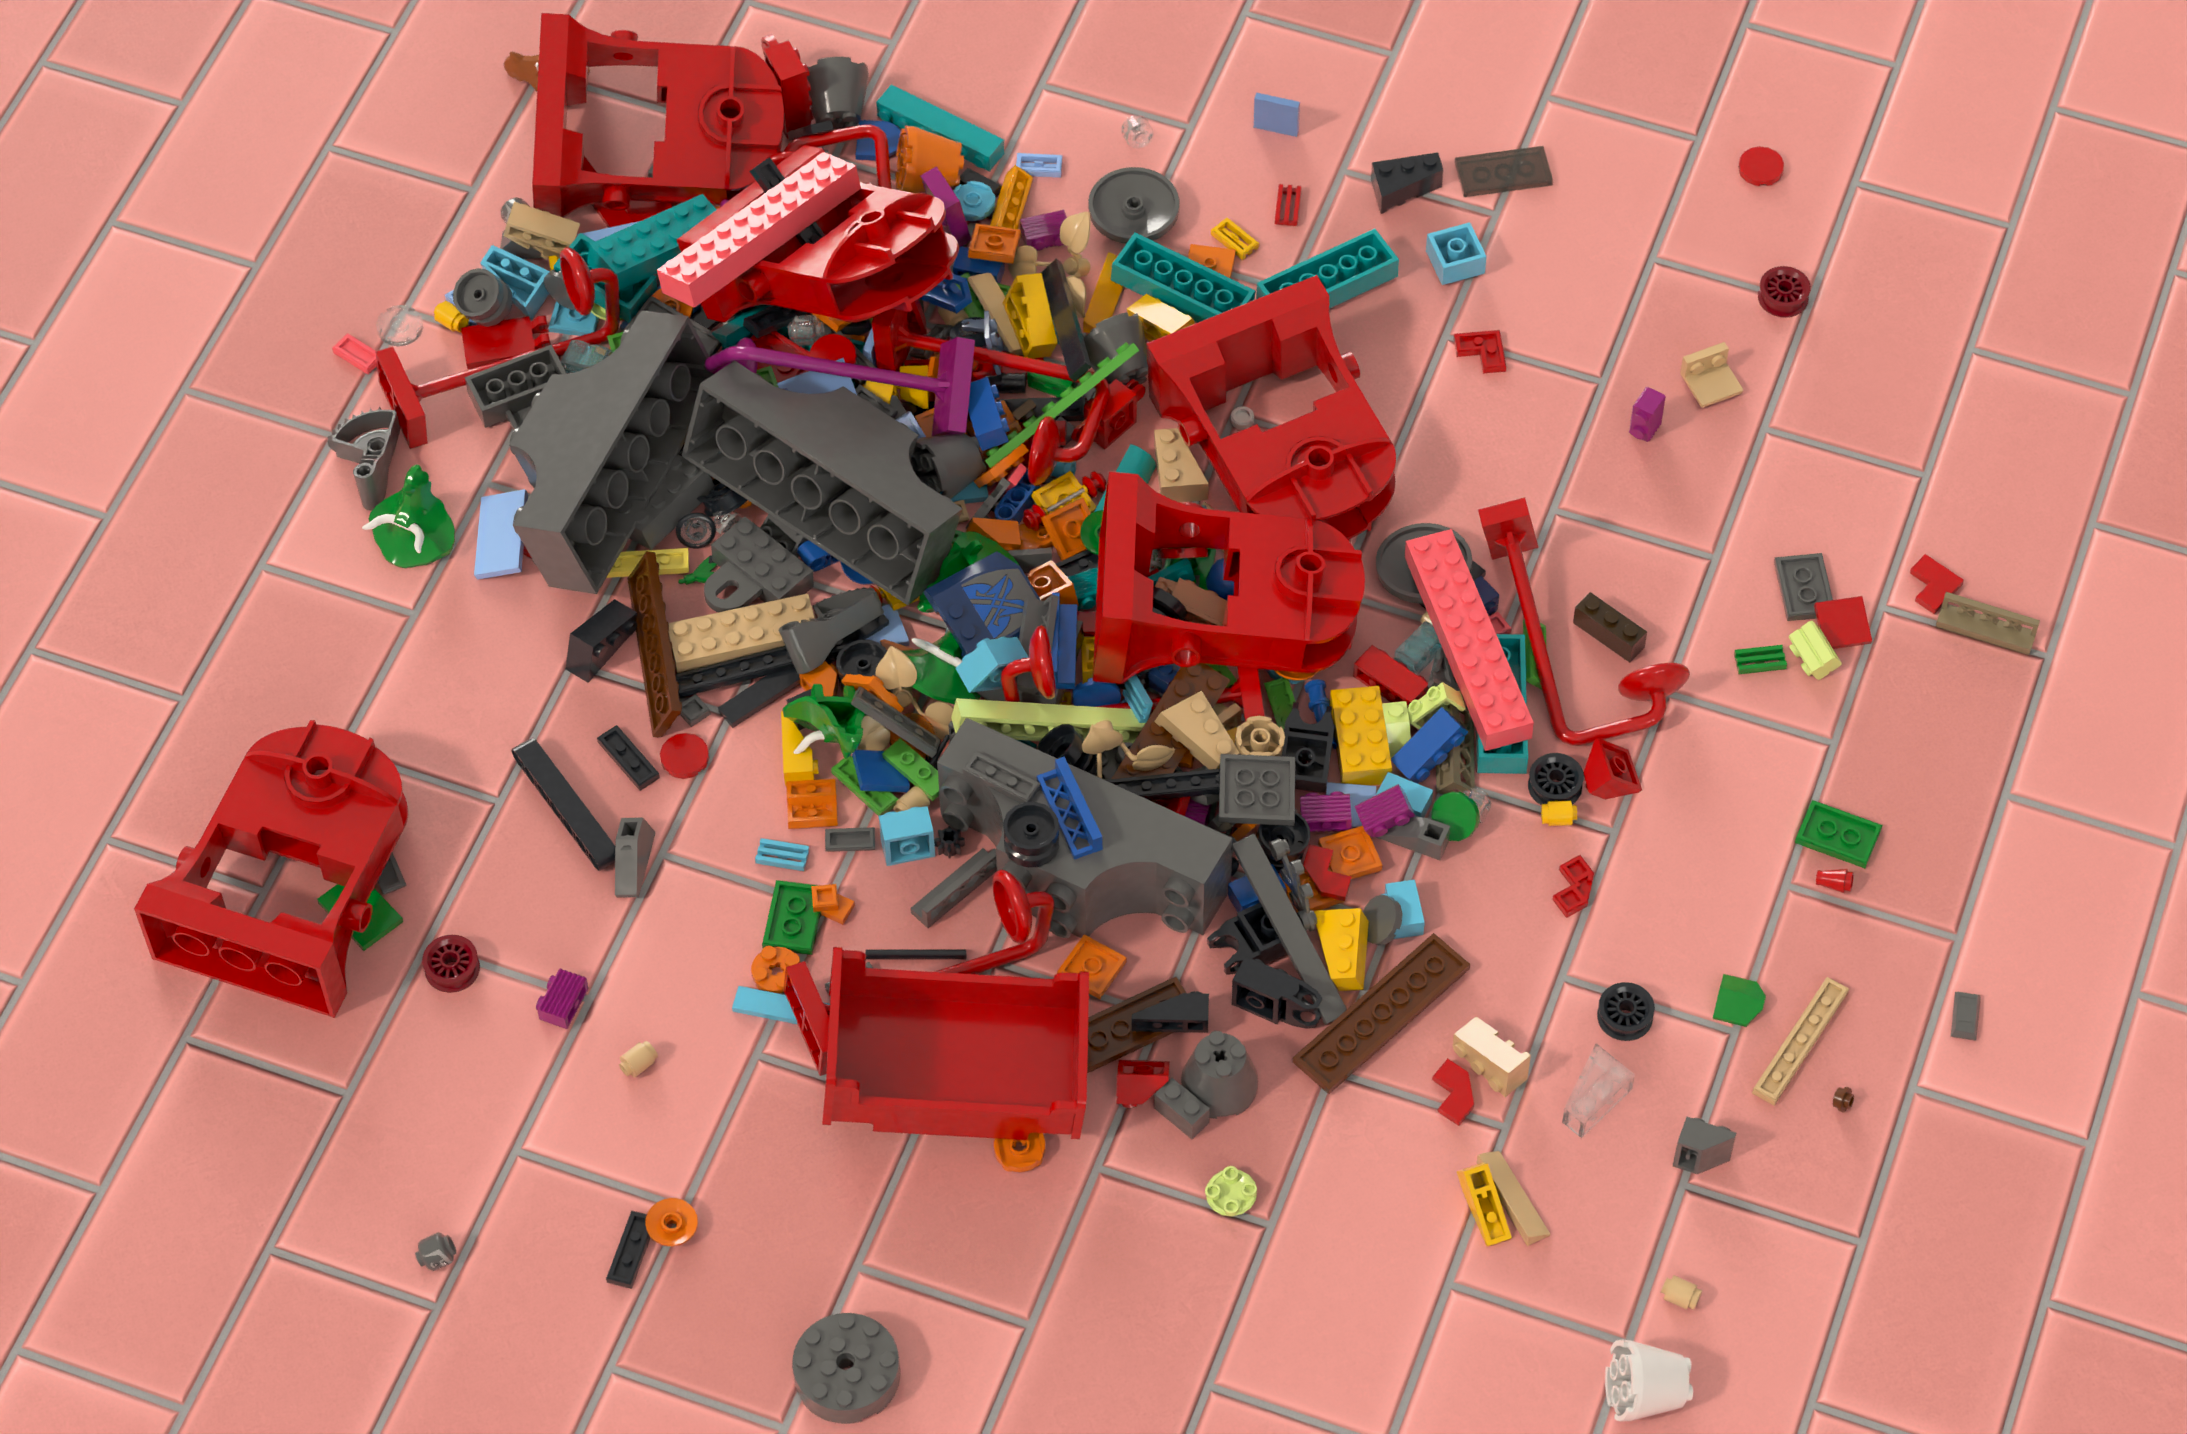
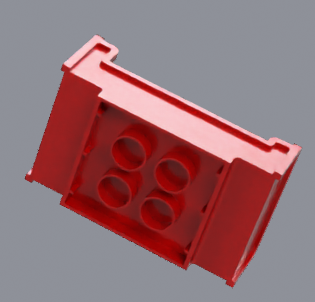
M833 947L829 996L831 997L827 1072L822 1125H831L832 1121L870 1123L873 1125V1132L1028 1140L1030 1133L1071 1135V1139H1080L1087 1101L1089 971H1080L1079 973L1061 972L1055 974L1053 979L875 969L865 968L866 954L864 952Z

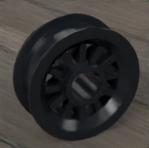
M715 478L713 479L715 486L709 492V495L697 498L699 502L704 503V513L709 517L728 514L747 501V499Z
M1562 753L1545 754L1539 757L1530 768L1529 793L1540 805L1547 804L1548 801H1572L1573 805L1582 793L1583 770L1579 763L1568 755Z
M1621 982L1608 987L1600 997L1597 1011V1019L1601 1029L1610 1037L1620 1041H1632L1641 1038L1652 1026L1655 1012L1653 998L1646 989L1634 983ZM1621 1010H1628L1631 1013H1623Z

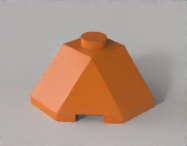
M1052 560L1030 570L1028 580L1042 601H1045L1052 593H1060V604H1077L1079 606L1073 583Z

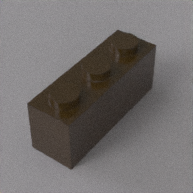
M1589 592L1575 606L1573 623L1629 663L1645 648L1647 631L1593 593Z

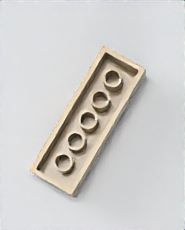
M803 594L669 623L668 634L669 640L672 642V655L677 674L785 646L779 633L780 627L792 621L800 623L801 620L815 619L809 595Z

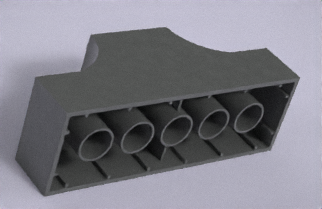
M641 310L631 328L623 332L619 348L608 357L578 372L560 375L552 374L543 390L534 396L531 410L522 425L512 432L509 444L511 452L516 456L528 477L529 483L534 487L525 505L516 511L513 527L549 587L591 594L598 593L635 529V513L641 510L645 511L661 484V478L664 474L666 476L670 469V464L684 445L700 383L714 375L704 368V363L709 358V355L688 316ZM624 503H631L632 509L628 513L621 514L618 511V508Z
M733 361L700 383L682 457L906 605H909L927 589L928 585L937 580L943 560L950 551L963 509L950 498L939 494L922 483L913 471L910 462L918 434L844 386L831 392L819 394L792 392L771 385L759 374L751 372L736 361Z
M966 717L937 762L942 818L947 825L955 830L960 829L961 832H965L968 828H971L986 835L996 846L997 871L1003 869L1011 873L1021 883L1026 894L1044 891L1053 896L1055 905L1050 932L1062 938H1069L1071 934L1082 938L1084 934L1090 936L1099 926L1116 917L1134 913H1153L1160 915L1165 925L1176 932L1185 933L1190 929L1204 935L1228 895V883L1231 882L1232 867L1231 837L1068 764L1100 830L1103 850L1074 860L1059 828V849L1056 856L1049 863L1040 867L1030 868L1017 865L1009 859L1004 849L1003 821L1006 814L1014 806L1021 803L964 775L963 768L975 751L1038 782L1037 775L1055 769V760L1057 758ZM1057 777L1045 781L1047 787L1056 790L1060 785ZM1040 788L1031 802L1042 803L1049 807ZM1058 797L1055 804L1057 807L1066 810L1069 801ZM1067 817L1065 821L1066 827L1075 830L1079 824L1078 820ZM1079 837L1074 842L1077 850L1090 846L1087 840ZM1039 906L1031 908L1032 916L1037 917Z

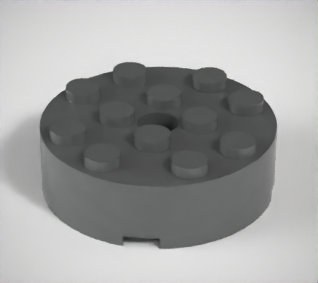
M839 1313L827 1316L812 1324L802 1334L795 1346L792 1367L796 1390L803 1404L812 1413L824 1420L841 1424L861 1422L866 1417L880 1413L888 1406L896 1394L900 1381V1364L896 1343L888 1330L870 1317L856 1313Z

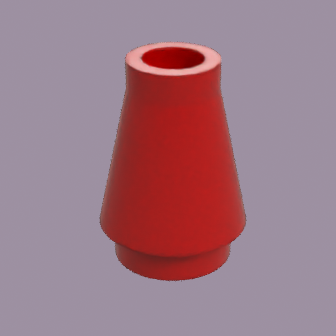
M1848 869L1818 870L1816 885H1821L1841 893H1845V891L1851 892L1854 872H1849Z

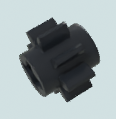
M950 826L943 830H938L939 838H934V845L938 847V855L944 854L948 858L956 854L960 855L961 847L965 846V838L961 837V830L958 829L956 831Z

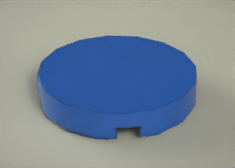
M1093 677L1087 679L1088 682L1084 684L1082 682L1077 684L1072 692L1074 706H1103L1117 704L1121 700L1119 686L1115 683L1092 681Z

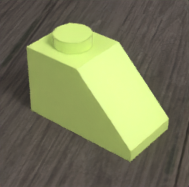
M1406 701L1382 703L1390 758L1411 739Z

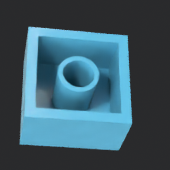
M1470 222L1427 234L1426 253L1442 285L1485 274L1487 256Z
M1003 636L991 640L986 638L978 642L977 648L962 658V662L955 669L969 693L1002 689V670L1007 664L1014 660L1028 658V655L1017 637L1006 638Z
M928 806L912 807L905 811H892L879 815L881 844L887 866L935 857L934 831Z

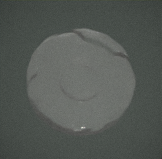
M405 305L388 308L387 312L381 313L376 323L379 337L383 342L391 346L409 345L415 342L423 331L421 315L414 308Z

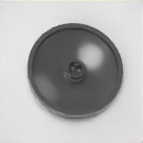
M1127 167L1112 171L1097 181L1089 195L1088 211L1095 228L1111 240L1127 244L1135 232L1154 241L1168 233L1175 225L1179 215V196L1174 185L1162 174L1146 168Z
M1419 523L1405 526L1390 534L1379 547L1376 556V570L1382 586L1390 594L1401 600L1423 603L1405 559L1406 541L1446 531L1450 528L1432 523ZM1452 530L1471 574L1472 553L1470 547L1460 534Z

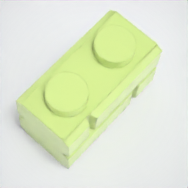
M1813 620L1789 635V639L1792 642L1789 647L1797 658L1801 657L1804 661L1801 667L1808 676L1813 675L1817 680H1821L1830 671H1834L1841 666L1842 662L1820 627Z

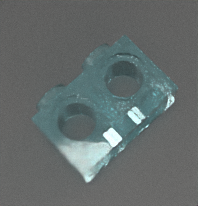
M1425 621L1395 650L1394 660L1405 664L1416 675L1435 658L1436 652L1442 647L1433 625Z

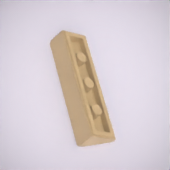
M984 273L967 278L985 311L989 310L991 319H996L998 333L1009 352L1022 356L1023 352L1002 303L1005 296L991 273Z
M1500 1151L1477 1155V1164L1488 1163L1499 1200L1526 1245L1529 1246L1550 1236V1232Z

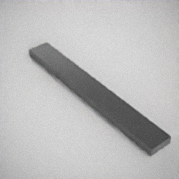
M1255 834L1232 844V849L1299 977L1321 995L1322 1002L1318 1007V1011L1324 1024L1326 1025L1336 1020L1347 1008ZM1309 995L1313 1003H1315L1316 998L1313 995Z

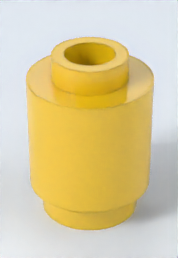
M444 301L439 303L434 309L435 321L451 331L461 332L462 327H467L469 318L459 312L452 303Z
M1548 801L1547 804H1541L1542 824H1548V826L1572 825L1573 820H1577V806L1572 805V801Z

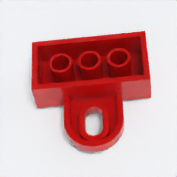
M770 34L761 38L765 62L772 70L778 85L781 86L784 107L783 132L786 138L789 139V131L811 125V120H814L810 109L812 100L808 92L811 91V86L807 79L810 73L806 63L802 64L800 61L798 49L796 47L793 48L789 40L778 43L776 38Z

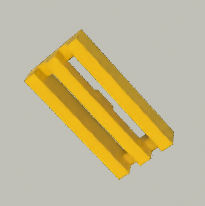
M1228 217L1211 229V235L1228 249L1236 250V255L1241 260H1244L1247 254H1252L1253 249L1257 250L1259 248V243ZM1224 226H1226L1227 228H1229L1233 233H1231L1230 231H1228ZM1240 237L1243 241H1245L1248 244V246L1238 238Z

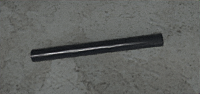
M966 949L865 950L866 960L966 959Z

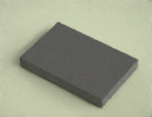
M1822 553L1775 557L1774 565L1787 621L1817 619L1814 604L1816 602L1833 600Z

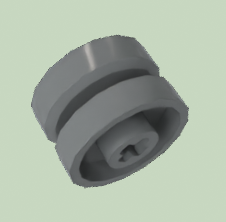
M477 268L469 270L456 282L453 291V302L457 310L478 325L488 327L497 325L509 314L513 304V293L509 285L486 269Z

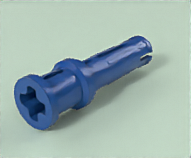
M1320 679L1309 681L1304 686L1310 699L1308 706L1314 712L1316 723L1322 719L1326 712V707H1330V700L1326 697L1325 693L1326 682ZM1333 736V749L1337 747L1335 736Z

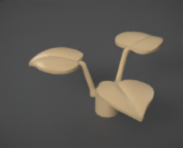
M1090 212L1071 215L1063 221L1060 227V240L1062 244L1068 246L1067 251L1074 256L1066 259L1062 265L1066 273L1071 275L1066 279L1078 318L1085 317L1086 287L1079 278L1089 273L1090 262L1077 253L1084 251L1089 241L1091 227ZM1023 245L1017 248L1014 263H1008V269L1015 280L1018 275L1037 273L1036 266L1047 267L1051 263L1036 262V249L1032 246Z
M890 646L876 667V677L882 680L884 688L893 689V694L898 698V703L902 707H906L910 703L913 704L919 716L923 718L919 724L921 727L940 740L944 739L947 734L949 735L948 725L952 721L951 717L954 707L946 702L937 701L929 704L925 713H923L916 702V698L912 697V686L917 679L916 667L907 655L899 649ZM865 715L862 719L863 736L858 750H884L890 742V731L870 716Z
M1108 720L1100 721L1095 725L1092 724L1087 737L1082 743L1083 752L1097 754V777L1101 779L1103 751L1111 750L1120 745L1130 760L1134 761L1132 764L1133 768L1139 771H1149L1162 766L1172 757L1175 751L1174 748L1152 745L1140 750L1137 755H1133L1122 742V734L1114 731L1111 721Z

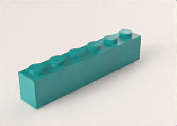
M892 84L876 102L877 116L883 121L890 122L900 129H905V125L915 126L962 143L961 155L964 156L965 160L979 168L990 172L1004 155V139Z

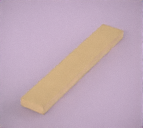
M1826 977L1753 1088L1752 1094L1775 1106L1847 996L1849 988Z

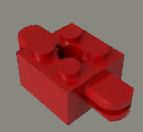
M1115 379L1109 385V399L1093 440L1104 450L1137 422V402L1143 398L1146 388L1135 379H1132L1126 385ZM1094 398L1089 399L1085 403L1084 421L1072 432L1071 438L1075 442L1079 440Z

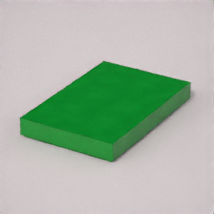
M1812 800L1795 843L1866 868L1883 825Z
M776 880L762 948L766 946L783 947L794 953L812 955L821 911H813L811 886L818 885Z
M337 884L317 899L318 904L328 914L345 886ZM375 888L366 902L372 905L370 922L363 933L353 931L352 939L363 951L403 923V918Z

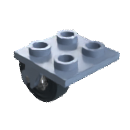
M989 310L984 311V318L970 317L963 319L950 330V339L956 337L975 340L974 346L999 352L1004 351L1002 338H997L996 332H998L996 319H991ZM994 365L996 375H1000L1001 366Z

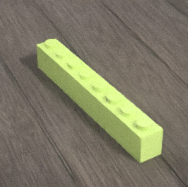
M956 698L951 717L955 734L967 717L1015 740L1041 741L1049 731L1062 724L1072 725L1085 739L1092 724L1095 725L1100 721L1108 720L1111 721L1114 731L1122 734L1123 743H1133L1145 723L1138 722L1132 709Z

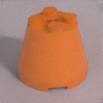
M905 125V129H901L896 152L898 157L897 171H899L895 172L896 190L911 193L926 192L921 175L936 166L951 188L957 187L960 184V174H958V171L963 169L964 156L961 155L962 143L915 126Z

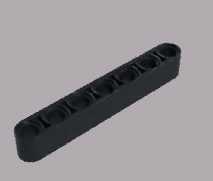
M531 737L512 748V755L593 866L598 871H601L615 863L614 843L537 740Z

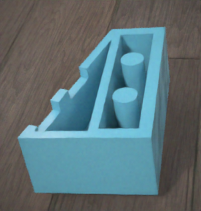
M492 245L480 262L482 269L490 271L509 285L513 293V304L526 316H530L532 321L549 295L544 285V277L550 271Z

